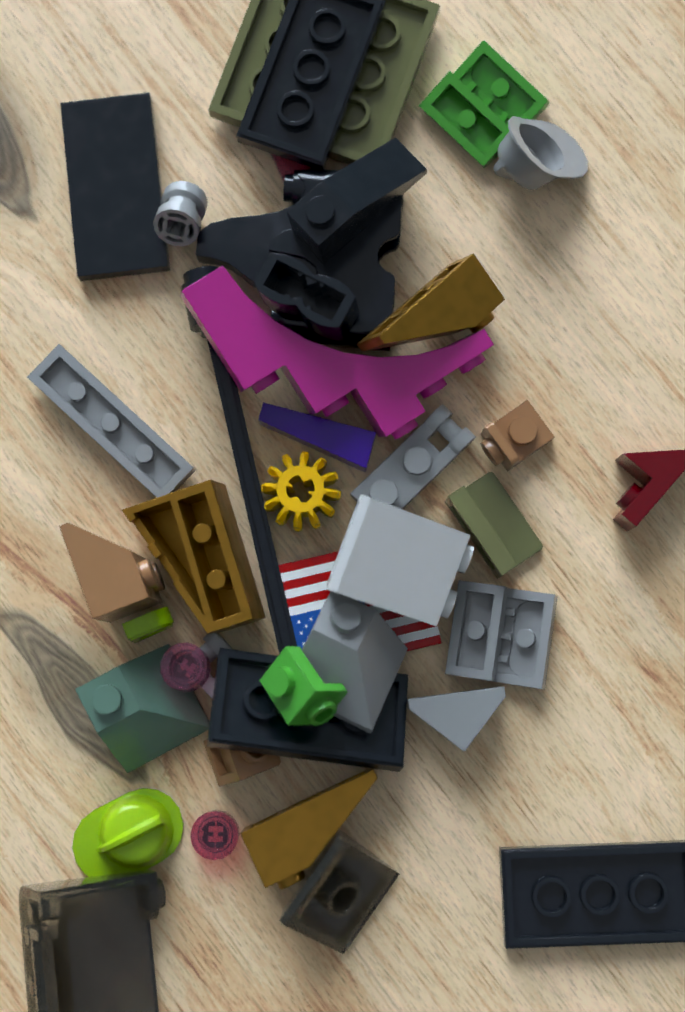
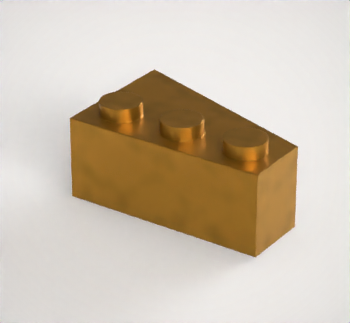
M210 479L122 509L127 519L134 523L148 543L147 547L155 559H159L174 581L173 585L207 634L225 632L266 618L225 484Z

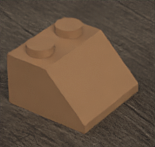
M66 523L59 526L92 619L111 623L163 603L159 591L165 589V584L156 563L151 564L149 559L73 524Z

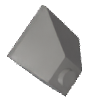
M331 591L319 612L302 651L324 683H342L348 691L337 705V711L334 716L370 734L408 648L377 610L353 598Z

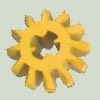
M301 452L300 465L293 466L291 457L286 454L282 456V462L286 468L284 472H281L274 466H270L267 470L271 478L276 480L277 483H264L261 485V491L264 494L275 495L276 497L264 503V508L267 512H273L282 508L275 520L279 526L286 524L292 515L294 516L293 529L295 532L302 531L303 518L307 517L310 519L311 526L315 530L319 529L321 524L316 515L318 511L329 518L335 515V510L332 506L324 501H338L341 499V491L326 488L338 481V475L336 472H329L320 476L327 465V461L322 457L311 468L309 467L310 459L308 452ZM302 482L304 487H314V492L308 491L310 499L307 502L301 503L298 497L289 498V492H295L293 488L295 483Z

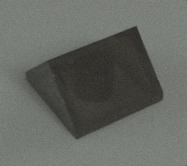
M339 829L283 908L280 921L286 927L345 954L395 882L399 873Z

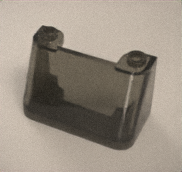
M143 870L43 882L20 887L19 913L28 1012H159L150 920L158 917L159 908L165 906L166 895L163 882L160 878H157L156 871Z

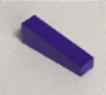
M263 402L258 419L261 426L366 473L376 432Z

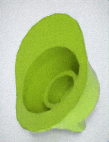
M141 788L128 792L93 810L81 820L74 833L72 849L77 865L85 875L95 881L114 884L127 880L159 864L175 851L182 839L183 819L180 809L173 799L165 793L156 789Z

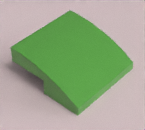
M483 40L454 73L449 71L419 106L485 168L498 157V146L509 132L508 120L512 116L535 120L550 103L548 99Z

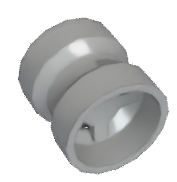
M176 181L165 188L160 202L161 206L158 208L153 226L158 237L164 242L173 246H186L192 244L197 239L208 202L204 191L197 185L188 181Z

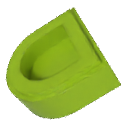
M163 607L122 623L128 640L137 643L173 626L174 620L169 608Z

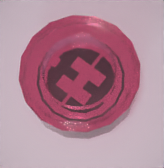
M188 642L177 643L170 647L164 653L160 663V673L163 680L171 688L181 692H193L201 688L208 680L211 672L210 660L207 654L200 647Z
M211 810L199 816L193 824L190 834L191 843L195 851L203 858L210 860L223 859L231 854L238 844L240 832L233 816L226 811Z

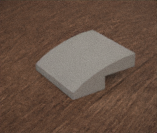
M459 580L445 674L545 690L558 596Z

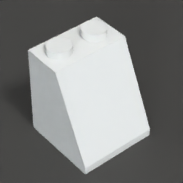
M360 494L330 573L327 590L437 626L440 616L448 619L453 609L457 591L452 590L451 587L457 571L465 573L474 551V546L468 545L471 535Z

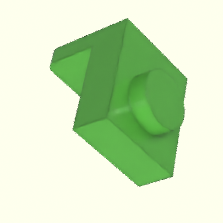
M285 646L259 680L288 725L317 726L327 722L335 715L337 705L348 693L342 683H324L301 648L295 646Z

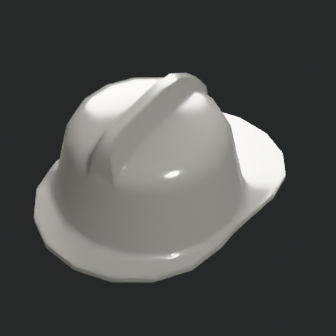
M512 116L508 120L509 132L497 149L499 160L493 168L497 176L514 180L528 190H535L557 178H582L588 171V161L577 141L557 125L542 120L523 119Z

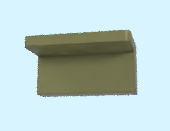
M493 472L487 473L466 488L462 486L447 497L445 503L464 531L471 535L470 540L497 579L543 548L541 541Z

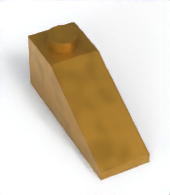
M473 253L447 265L357 345L364 352L452 335L469 329L471 333H475L494 319L492 311L505 298Z
M368 768L243 829L240 834L265 888L277 883L279 889L282 890L306 877L303 870L312 865L378 779L373 768Z

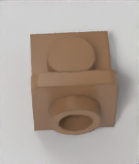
M526 400L495 423L491 422L486 425L481 432L484 441L480 445L486 456L495 466L502 463L508 472L552 441L555 436L530 402Z
M207 740L203 741L218 786L244 780L277 767L281 763L279 756L207 747Z

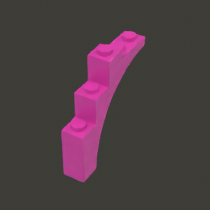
M223 265L183 289L180 295L241 392L250 386L255 394L261 392L280 379L275 371L281 368L310 415L316 414L321 410L325 417L335 413L349 403L346 394L350 392L377 436L386 437L391 434L394 440L404 436L418 426L414 418L425 412L416 396L418 393L425 399L438 392L447 385L443 377L457 368L461 374H464L486 360L482 352L494 345L485 329H482L446 347L418 355L375 357L341 352L309 341L273 320L245 295Z

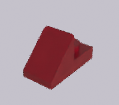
M685 450L625 453L615 460L617 464L642 484L639 487L634 482L616 502V505L621 510L613 520L624 530L629 531L635 528L685 471Z

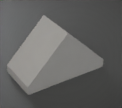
M498 686L408 698L407 708L465 752L506 697L505 688Z

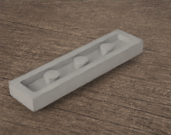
M60 344L27 376L31 382L157 498L177 491L196 471L193 466Z

